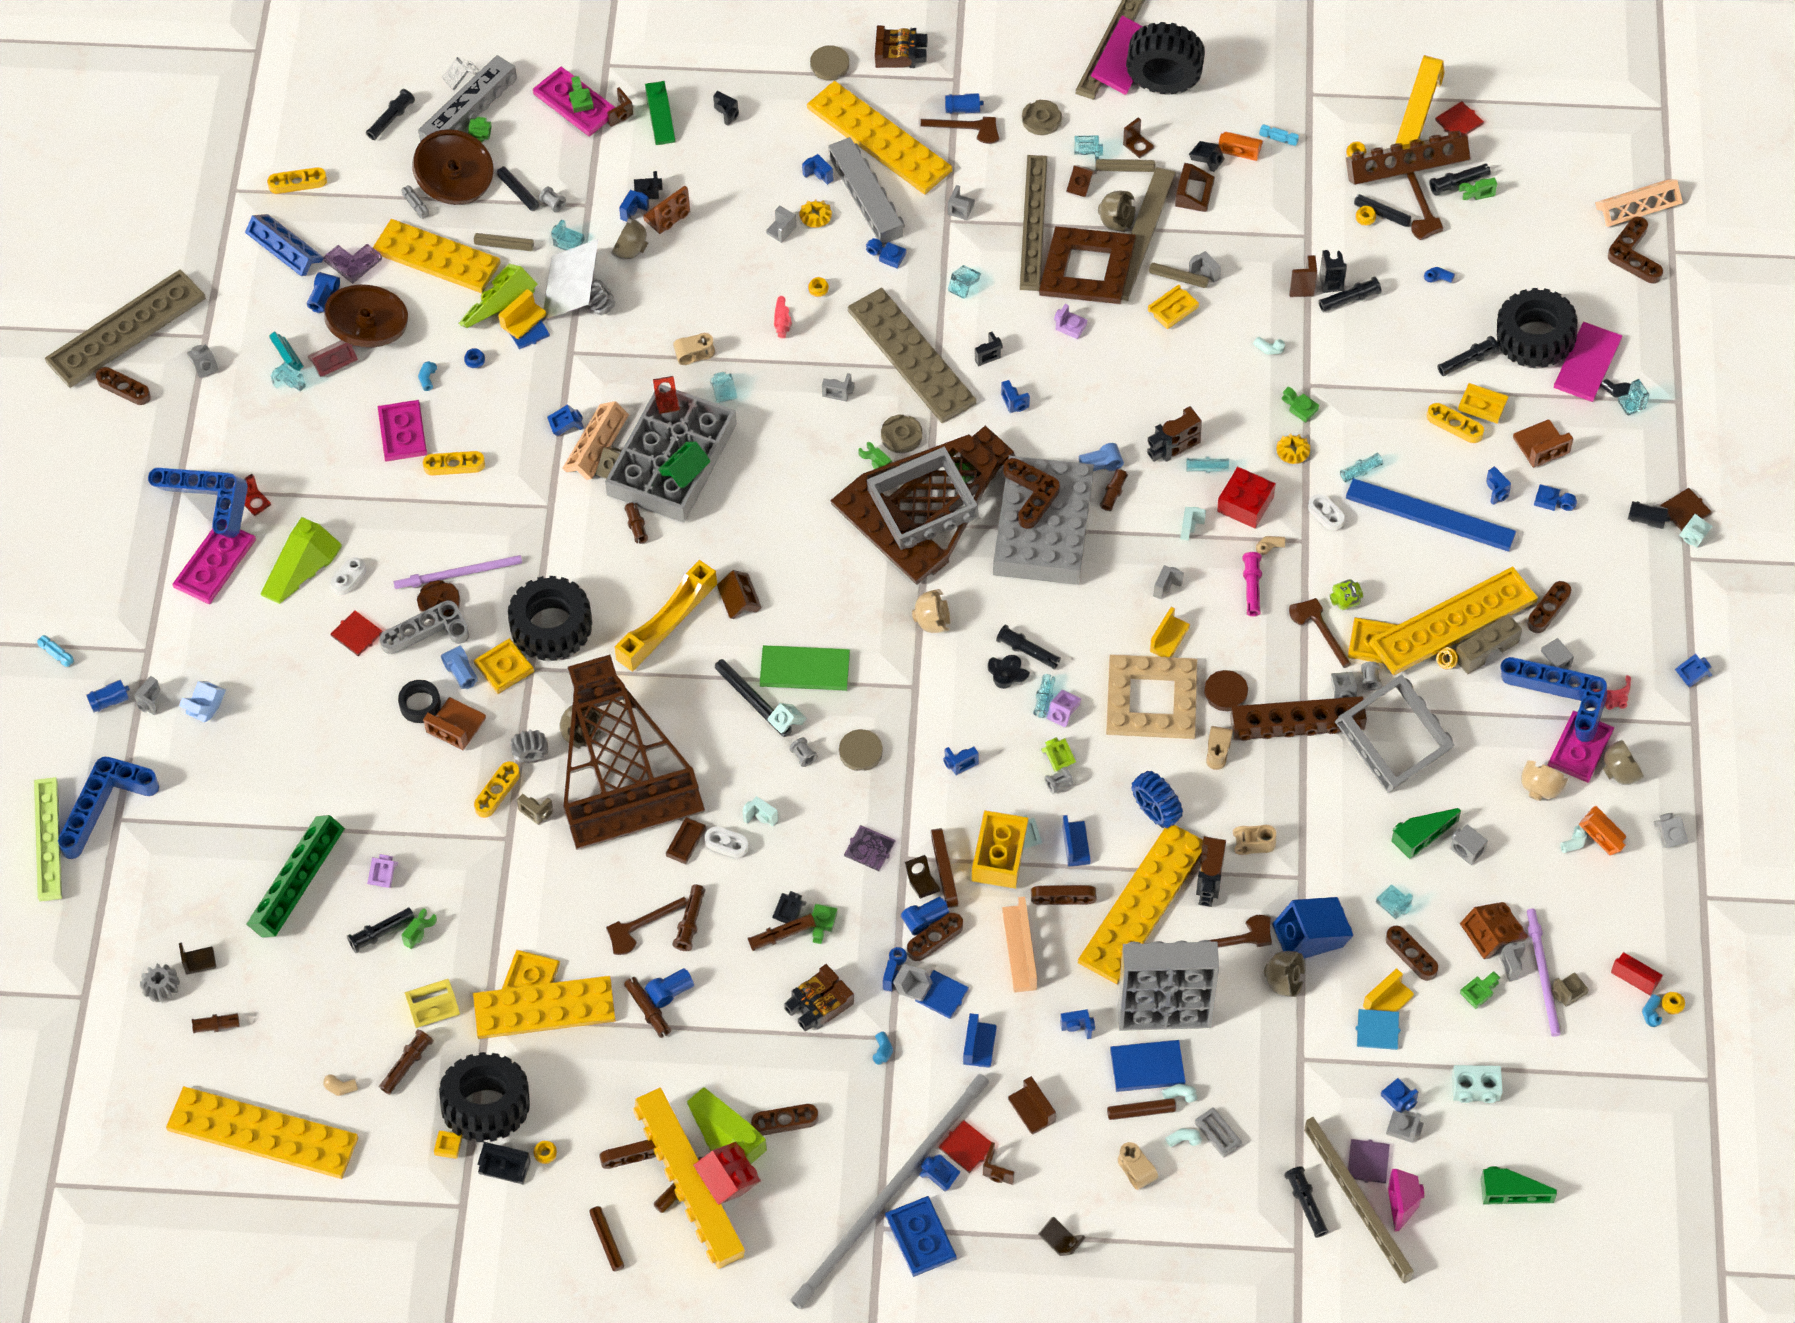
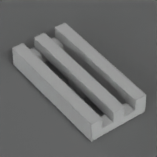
M1214 1107L1195 1119L1197 1127L1223 1158L1227 1156V1153L1233 1152L1236 1147L1242 1145L1240 1138ZM1209 1116H1212L1215 1119V1121L1231 1138L1233 1143H1230L1227 1140V1138L1222 1134L1220 1129L1212 1122ZM1203 1121L1206 1122V1124L1211 1128V1130L1216 1134V1136L1221 1140V1142L1226 1146V1148H1224V1146L1219 1142V1140L1214 1136V1134L1209 1130V1128L1204 1124Z

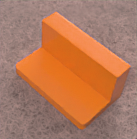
M1230 132L1221 133L1219 146L1222 153L1257 161L1263 144L1262 140Z
M1597 806L1592 807L1579 823L1609 855L1618 853L1625 847L1623 841L1626 835Z

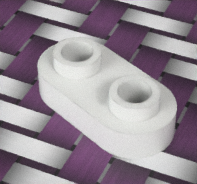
M1316 494L1309 499V512L1325 528L1332 531L1342 528L1345 518L1344 514L1327 496Z
M353 557L348 559L331 578L330 583L335 594L346 595L350 593L364 577L366 566L361 558Z
M712 827L705 833V844L713 851L734 858H740L748 851V841L741 834L721 827ZM715 839L720 840L718 843L713 842ZM735 846H740V847H741V848L738 849V850H735V849H734Z

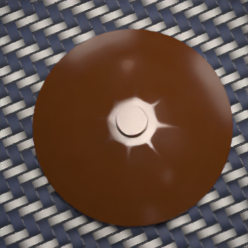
M439 130L427 135L418 144L412 160L413 174L421 189L433 199L451 205L468 204L479 199L489 188L494 173L493 161L487 148L477 138L459 130Z
M360 284L347 286L334 292L325 304L324 320L330 332L346 343L360 347H380L396 341L404 334L407 328L408 311L403 301L389 290L378 286Z

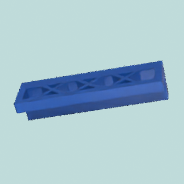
M269 214L251 216L245 233L300 276L307 275L311 264L323 262L324 257Z

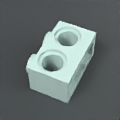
M1454 1065L1452 1071L1453 1101H1460L1462 1103H1470L1472 1101L1494 1103L1500 1101L1503 1092L1501 1066ZM1460 1083H1467L1470 1087L1465 1088ZM1485 1083H1490V1084H1492L1494 1087H1493V1088H1487L1484 1084H1485Z

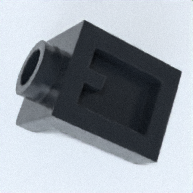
M717 91L713 95L714 108L718 112L723 113L724 124L729 126L739 115L738 100Z
M1199 141L1189 153L1191 160L1207 163L1212 172H1215L1225 160L1219 144Z
M653 171V178L634 179V191L644 193L649 199H659V191L663 190L662 178H658L657 171Z
M993 331L988 333L987 344L984 343L975 348V362L978 367L1001 358L1003 344Z
M790 891L789 894L782 893L772 918L783 923L796 920L802 906H805L807 902L801 900L802 895Z

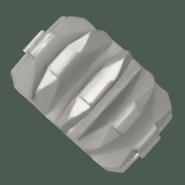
M595 279L592 281L589 306L595 314L602 316L610 312L616 303L607 285Z
M530 729L526 732L522 731L521 734H515L514 738L511 739L512 755L515 760H519L521 763L525 761L527 763L531 761L537 762V759H543L544 755L548 753L547 738L539 730L532 731Z
M157 963L154 969L148 966V973H142V981H140L143 995L149 997L152 1002L159 998V1001L163 1003L165 997L172 1000L171 993H178L177 985L180 983L176 970L174 968L170 969L167 964L161 968L160 964Z

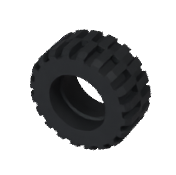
M1160 22L1159 24L1150 23L1147 27L1143 26L1137 30L1130 39L1126 60L1127 72L1136 84L1139 83L1140 87L1143 89L1147 88L1150 92L1155 93L1156 91L1165 95L1166 93H1182L1187 91L1188 88L1191 89L1199 82L1203 70L1205 47L1199 36L1192 30L1189 31L1183 25L1177 26L1176 23L1166 24V22Z
M1532 288L1530 291L1525 289L1521 290L1518 295L1515 293L1510 296L1509 300H1505L1502 308L1499 309L1497 318V343L1501 347L1502 353L1505 356L1508 355V359L1512 362L1517 361L1518 365H1529L1530 368H1536V366L1545 368L1549 364L1555 365L1559 363L1560 359L1564 360L1573 351L1577 340L1578 319L1576 310L1570 304V301L1566 297L1562 298V294L1556 291L1554 293L1550 292V289L1546 288L1544 290ZM1529 322H1544L1551 325L1554 329L1545 334H1530L1523 331L1520 327Z
M542 576L537 577L536 581L530 580L526 582L525 587H519L516 590L517 595L514 594L508 606V621L514 643H517V647L524 652L526 650V655L532 658L537 656L538 660L545 661V658H550L551 661H555L559 657H563V659L569 657L571 652L575 654L580 650V645L584 646L588 641L587 637L592 632L591 625H593L591 607L585 591L581 588L579 589L577 583L573 581L569 583V579L564 577L557 579L556 576H549V578ZM550 608L561 609L570 615L564 623L553 628L538 627L531 622L537 613Z
M480 1052L476 1056H473V1054L467 1055L466 1059L456 1061L454 1067L450 1066L440 1081L439 1096L442 1118L447 1127L452 1129L453 1133L458 1136L462 1134L466 1140L476 1139V1142L484 1143V1140L493 1142L497 1141L499 1137L506 1138L510 1135L511 1131H517L520 1128V1124H523L527 1118V1113L530 1109L527 1076L525 1071L521 1070V1066L515 1061L512 1063V1059L506 1056L500 1057L498 1053L487 1055L486 1052ZM483 1090L496 1091L503 1095L499 1100L489 1104H476L466 1099L471 1094Z

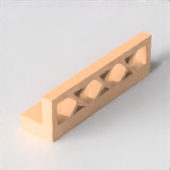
M1667 179L1595 202L1597 210L1603 211L1606 226L1608 227L1631 220L1633 217H1641L1683 203L1677 179ZM1667 191H1674L1675 201L1668 202L1664 199ZM1650 196L1658 199L1653 208L1645 205ZM1631 202L1640 205L1634 214L1627 211ZM1609 209H1619L1621 212L1618 218L1611 221Z
M616 401L603 403L598 406L562 469L565 472L578 471L586 480L593 478L597 471L603 448L612 445L629 416Z
M1018 897V906L1002 907L1014 993L1037 990V974L1025 897Z

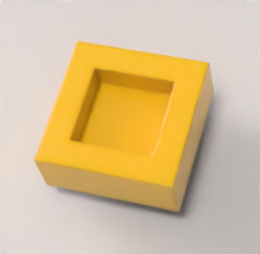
M439 1130L434 1155L457 1159L463 1138L462 1134L458 1136L453 1132Z

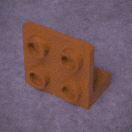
M683 186L643 215L644 221L657 233L661 234L665 230H669L680 219H684L690 213L688 188Z
M1549 419L1513 434V439L1533 468L1570 453L1573 443L1571 434L1560 435Z
M449 697L437 715L434 716L427 713L423 721L426 733L464 751L485 721L486 715Z
M1505 902L1474 907L1459 923L1483 959L1491 958L1503 944L1524 941L1528 938L1522 925L1517 921Z

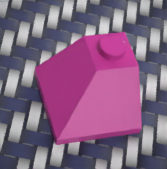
M1392 1169L1387 1188L1394 1231L1396 1232L1400 1231L1420 1206L1421 1199L1425 1195L1424 1186L1419 1184L1418 1176L1399 1169Z

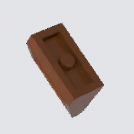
M1184 163L1176 193L1175 207L1206 212L1215 177L1193 164ZM1190 180L1206 182L1201 201L1187 194Z

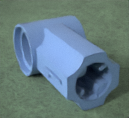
M1116 443L1105 444L1098 451L1079 455L1078 459L1079 463L1094 464L1093 471L1105 468L1108 471H1115L1124 464Z
M461 645L440 655L445 668L453 674L461 689H469L478 682V677L470 666L468 657Z

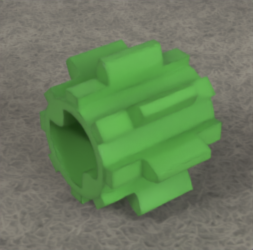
M484 117L471 119L468 134L483 143L484 140L490 139L491 122L487 121V118Z

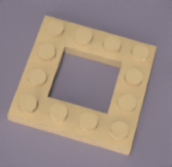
M1110 655L1106 735L1195 739L1197 659ZM1131 679L1174 681L1173 714L1129 712Z

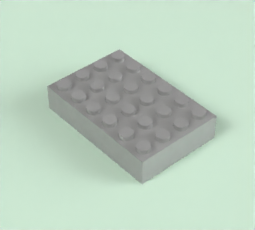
M658 384L605 480L607 495L627 503H637L641 508L685 523L737 425L736 410ZM686 442H697L710 459V463L688 485L680 488L672 476H662L658 469Z
M1009 455V459H1019L1055 477L1059 481L1060 489L1058 496L1036 526L1031 529H1025L1018 523V513L1033 491L1008 478L1005 479L993 560V575L1079 585L1094 464ZM1028 475L1026 480L1033 482L1037 480V477L1035 475ZM1054 486L1046 487V493H1045V494L1047 495V491H1048L1050 488H1054ZM1041 499L1033 501L1036 506L1045 504ZM1031 511V514H1030L1027 518L1024 517V519H1025V520H1027L1028 518H1031V519H1032V512H1033V511Z
M1180 940L1175 943L1154 941L1145 944L1139 942L1123 944L1117 1005L1119 1031L1211 1028L1219 973L1218 943L1211 942L1210 940H1201L1199 942Z

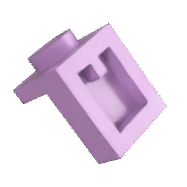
M1064 304L1061 310L1058 309L1054 317L1056 330L1076 339L1080 337L1087 325V319L1069 312L1068 304Z
M1062 689L1051 701L1047 719L1066 727L1070 715L1080 706L1081 698Z
M380 854L379 858L372 857L367 884L391 888L395 866H398V862L392 861L393 856Z

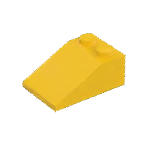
M984 810L972 866L973 882L1016 889L1028 817Z

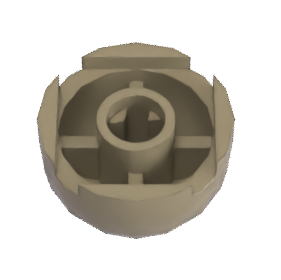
M1113 191L1107 194L1099 204L1098 214L1102 223L1108 229L1126 232V227L1130 228L1132 226L1136 209L1135 206H1132L1131 200H1134V196L1131 192Z
M629 217L611 253L624 259L634 258L639 252L644 253L649 243L645 241L647 233L644 226L637 220Z
M572 706L565 710L559 723L562 737L568 743ZM591 709L586 719L598 724L602 714ZM585 723L590 737L595 728ZM577 724L574 731L573 746L581 749L580 747H586L580 725ZM600 730L596 732L593 740H597L601 733Z
M1623 740L1617 741L1607 749L1604 755L1606 766L1603 767V770L1609 780L1614 778L1619 784L1631 785L1644 778L1641 769Z
M1296 951L1276 953L1264 968V976L1267 977L1268 985L1274 992L1282 996L1296 997L1300 993L1303 986V981L1299 982L1300 974H1305V961L1302 953Z

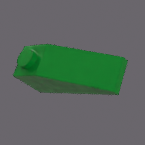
M665 81L646 83V100L655 144L675 143Z
M1455 808L1409 818L1404 823L1400 822L1393 828L1391 842L1411 859L1459 822L1461 810Z
M1488 1167L1483 1169L1480 1178L1483 1205L1554 1203L1557 1196L1556 1189L1507 1168Z

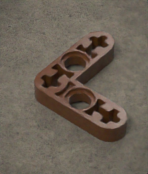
M1633 217L1610 246L1607 255L1608 260L1648 283H1658L1663 275L1662 266L1634 251L1647 232L1648 222L1643 217ZM1638 225L1641 226V227H1639V228L1636 230V233H1635V232H1634V228H1635V227H1638ZM1629 237L1633 242L1625 243L1622 239ZM1636 260L1640 262L1641 265L1635 267L1632 266L1630 262Z
M1007 459L1003 468L1005 477L1033 491L1018 513L1019 525L1025 529H1031L1036 526L1058 496L1060 489L1059 481L1055 477L1019 459ZM1028 475H1035L1037 480L1030 482L1026 480V477ZM1054 486V488H1050V489L1047 491V495H1046V494H1045V493H1046V487ZM1041 499L1045 504L1036 506L1033 501ZM1031 511H1033L1032 519L1028 518L1027 520H1025L1024 517L1027 518L1031 514Z

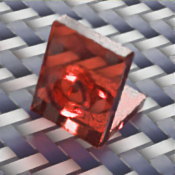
M674 376L653 379L659 414L680 411ZM664 382L671 385L670 390L665 393L659 391V385Z
M250 474L244 478L248 484L244 506L253 516H257L271 506V502L258 490L255 476ZM254 499L263 501L262 505L258 508H253L250 504Z

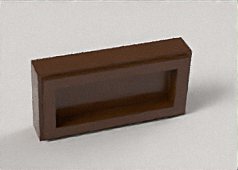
M685 817L666 851V857L687 864L706 830V825Z

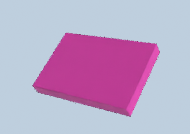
M419 400L377 406L385 462L426 456L427 449Z
M1573 710L1547 766L1589 783L1615 727L1599 722L1593 740L1589 742L1579 741L1575 735V720L1578 712ZM1582 727L1581 729L1588 730L1589 727Z

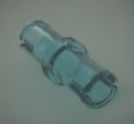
M1378 452L1364 460L1359 459L1355 461V464L1340 470V476L1345 483L1360 475L1365 476L1368 474V471L1383 465V459Z
M1206 456V459L1187 458L1186 472H1229V458L1210 459V456Z
M1050 674L1042 676L1040 688L1035 695L1037 701L1033 714L1036 716L1039 711V718L1047 716L1049 703L1053 700L1052 691L1056 678L1054 676L1051 678Z

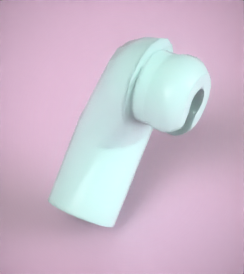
M1259 336L1254 340L1253 345L1265 354L1273 355L1281 354L1284 351L1285 342L1278 339L1274 343L1269 344Z
M1580 825L1575 826L1571 840L1560 843L1563 853L1581 849L1585 845L1588 833Z
M1176 1084L1162 1090L1164 1099L1185 1096V1101L1188 1103L1197 1100L1195 1093L1197 1091L1192 1086Z
M1181 1128L1165 1137V1140L1170 1147L1183 1140H1189L1190 1145L1196 1146L1201 1143L1202 1138L1199 1136L1200 1132L1196 1129Z

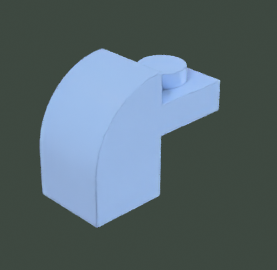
M198 681L192 698H182L179 706L186 709L187 715L202 722H207L219 708L226 689L208 681Z

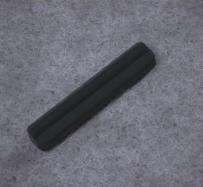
M505 166L497 170L498 177L531 211L539 207V201Z
M1357 194L1354 199V205L1360 208L1362 206H1370L1377 215L1404 227H1408L1412 217L1366 196Z

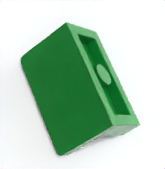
M686 442L658 470L662 476H672L678 486L684 488L710 463V459L697 442Z

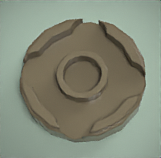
M826 45L813 52L810 57V68L815 73V76L820 79L836 80L841 75L844 76L849 70V56L840 47Z
M1040 99L1032 104L1030 102L1023 109V126L1027 131L1035 135L1051 134L1061 125V110L1058 109L1055 103L1049 100Z
M901 414L892 416L882 425V443L888 450L895 453L913 451L922 441V427L914 417H907Z
M853 730L847 733L840 741V760L851 770H870L877 766L882 759V742L875 733L869 730Z

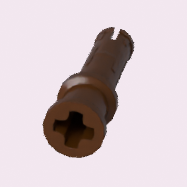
M694 884L691 886L684 917L677 925L678 934L676 939L673 940L672 945L680 951H691L693 948L692 939L698 930L696 921L706 891L702 885Z
M416 1030L415 1037L409 1045L404 1046V1053L381 1084H379L378 1087L384 1093L391 1095L415 1061L421 1060V1054L428 1045L433 1044L434 1040L424 1031Z

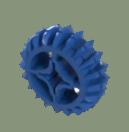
M1146 771L1137 776L1132 782L1131 789L1133 796L1136 798V803L1139 804L1140 809L1143 810L1149 819L1154 821L1155 825L1158 824L1162 828H1168L1177 823L1183 816V808L1178 800L1179 797L1170 787V784L1163 777L1161 778L1158 773Z

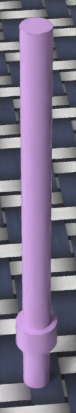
M521 555L420 576L419 574L410 575V578L393 582L395 589L409 586L415 588L420 587L421 584L522 564Z
M1531 908L1527 910L1529 921L1528 933L1533 941L1551 1036L1557 1037L1561 1033L1541 939L1543 935L1542 928L1538 924L1536 910Z

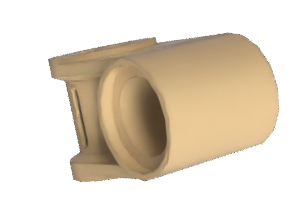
M709 333L679 338L673 343L680 365H689L693 362L710 359L715 354L713 337Z
M1211 726L1206 763L1211 769L1220 770L1225 766L1233 729Z
M1270 825L1236 827L1233 829V836L1236 838L1235 853L1248 855L1272 852L1276 847L1277 833L1275 828ZM1268 837V838H1270V840H1267V841H1266V840H1263L1262 838Z
M1127 1142L1121 1146L1118 1164L1136 1190L1143 1188L1158 1178L1155 1167L1146 1158L1137 1144Z

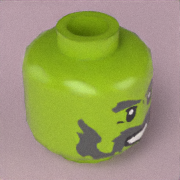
M1352 579L1334 584L1332 587L1333 593L1329 594L1333 606L1337 605L1341 610H1347L1359 605L1361 598H1363V592L1359 583L1354 582Z

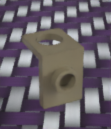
M613 446L604 447L596 475L607 479L622 450Z

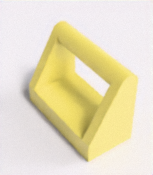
M449 979L404 992L416 1028L460 1014ZM447 988L448 993L417 1003L412 1002V999Z

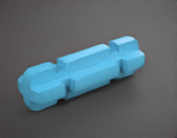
M1265 124L1260 128L1259 135L1266 138L1270 136V139L1283 143L1287 141L1288 144L1296 146L1299 140V135L1292 132L1288 134V131L1275 127L1271 129L1270 126Z
M42 635L37 640L38 646L46 650L57 661H61L62 665L69 667L74 662L73 656L65 652L54 641H50L51 639L48 636Z

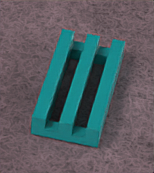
M275 331L271 333L269 338L286 365L296 371H300L304 365L286 337H282V335L277 334Z

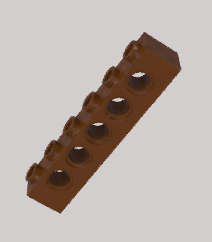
M1451 131L1447 136L1442 137L1441 135H1433L1429 137V140L1424 141L1422 139H1414L1410 141V144L1405 145L1396 143L1390 145V148L1387 149L1382 147L1373 148L1368 153L1354 152L1351 154L1352 156L1345 157L1348 180L1354 185L1471 160L1468 136L1460 131ZM1446 144H1449V145H1450L1449 150L1444 153V152H1443L1444 146H1445ZM1430 148V154L1424 157V151ZM1411 152V158L1405 161V155ZM1391 156V163L1389 165H1385V160L1387 159V157ZM1372 160V167L1366 170L1367 162Z
M1359 696L1231 706L1230 721L1231 728L1233 729V740L1271 739L1280 736L1290 738L1295 735L1313 736L1320 733L1336 734L1342 731L1335 721L1340 715L1363 701L1364 698ZM1364 708L1352 717L1361 730H1365L1367 721Z

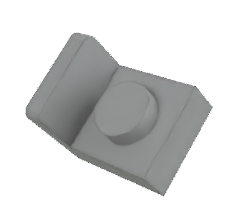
M1206 251L1193 256L1189 261L1190 273H1196L1201 270L1202 274L1205 277H1209L1213 283L1220 279L1221 266Z
M847 373L844 382L824 378L822 382V397L847 402L849 394H853L855 382H852L851 374Z
M1164 565L1154 585L1153 597L1161 599L1164 592H1169L1172 584L1181 586L1184 572L1175 567Z
M1353 671L1331 673L1334 698L1357 697V684Z
M151 675L134 696L137 703L136 706L142 712H149L155 715L157 710L153 701L157 699L161 690L158 680Z
M1510 943L1502 949L1500 960L1509 982L1518 980L1522 970V963L1519 957H1522L1526 948L1524 943Z
M1393 1110L1386 1135L1413 1143L1415 1135L1420 1136L1424 1125L1423 1122H1420L1422 1114L1417 1113L1416 1117Z

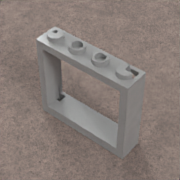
M945 446L867 480L868 491L900 550L912 548L921 541L933 539L937 534L951 531L956 526L965 522H972L975 518L979 517L978 505ZM944 467L966 507L901 534L880 494Z
M1402 674L1340 715L1335 721L1387 793L1436 761L1455 746L1451 735L1443 730L1436 715L1431 714L1426 707L1425 700L1417 695L1410 680ZM1395 687L1440 746L1439 749L1398 777L1394 775L1352 718Z

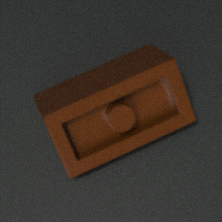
M1307 255L1306 269L1292 270L1289 290L1290 297H1314L1317 279L1316 255Z
M732 570L717 584L730 619H735L744 610L757 613L762 608L748 573Z
M1032 1076L1023 1080L1022 1089L1008 1096L1009 1102L1032 1135L1056 1122V1111Z

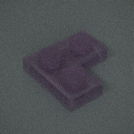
M369 244L363 246L353 256L337 245L323 258L325 263L353 284L382 260V255Z

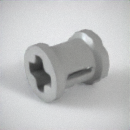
M549 186L545 187L539 195V201L549 205L554 212H559L566 203V198L563 195L559 196L556 194L553 188Z
M1365 662L1361 665V672L1364 678L1362 681L1363 689L1377 690L1382 686V682L1379 679V663Z
M805 737L795 740L789 748L792 753L796 754L802 767L811 765L818 757L817 753L812 751L807 745L808 741Z
M1066 767L1061 768L1060 772L1051 776H1044L1045 783L1052 794L1066 785H1073L1072 776Z

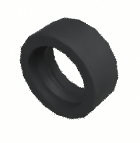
M427 680L410 681L399 692L398 703L400 711L408 721L413 723H424L423 719L427 713L435 716L441 708L438 689ZM416 693H427L432 696L431 705L422 710L408 708L407 700Z

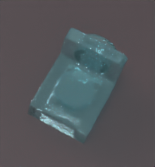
M1099 135L1074 136V155L1094 154L1096 162L1099 156H1103V144H1099Z
M562 219L551 231L553 246L565 251L580 246L585 240L584 234L566 228V222Z
M965 265L961 266L952 273L948 291L965 299L969 288L980 280L981 273Z
M285 362L275 368L270 376L272 384L276 389L283 382L290 388L294 387L299 391L306 387L303 374Z
M719 372L714 374V377L710 379V384L713 387L716 403L737 399L732 373Z
M1640 379L1631 382L1629 393L1618 398V403L1626 415L1629 416L1646 409L1650 394Z
M1391 884L1376 898V903L1393 918L1397 919L1401 914L1406 915L1411 910L1413 895L1409 893L1405 896Z

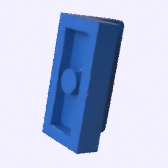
M1063 815L1062 829L1068 867L1090 865L1091 860L1085 821L1068 822V815Z
M969 1014L963 1065L990 1068L997 1026L995 1024L979 1022V1014Z

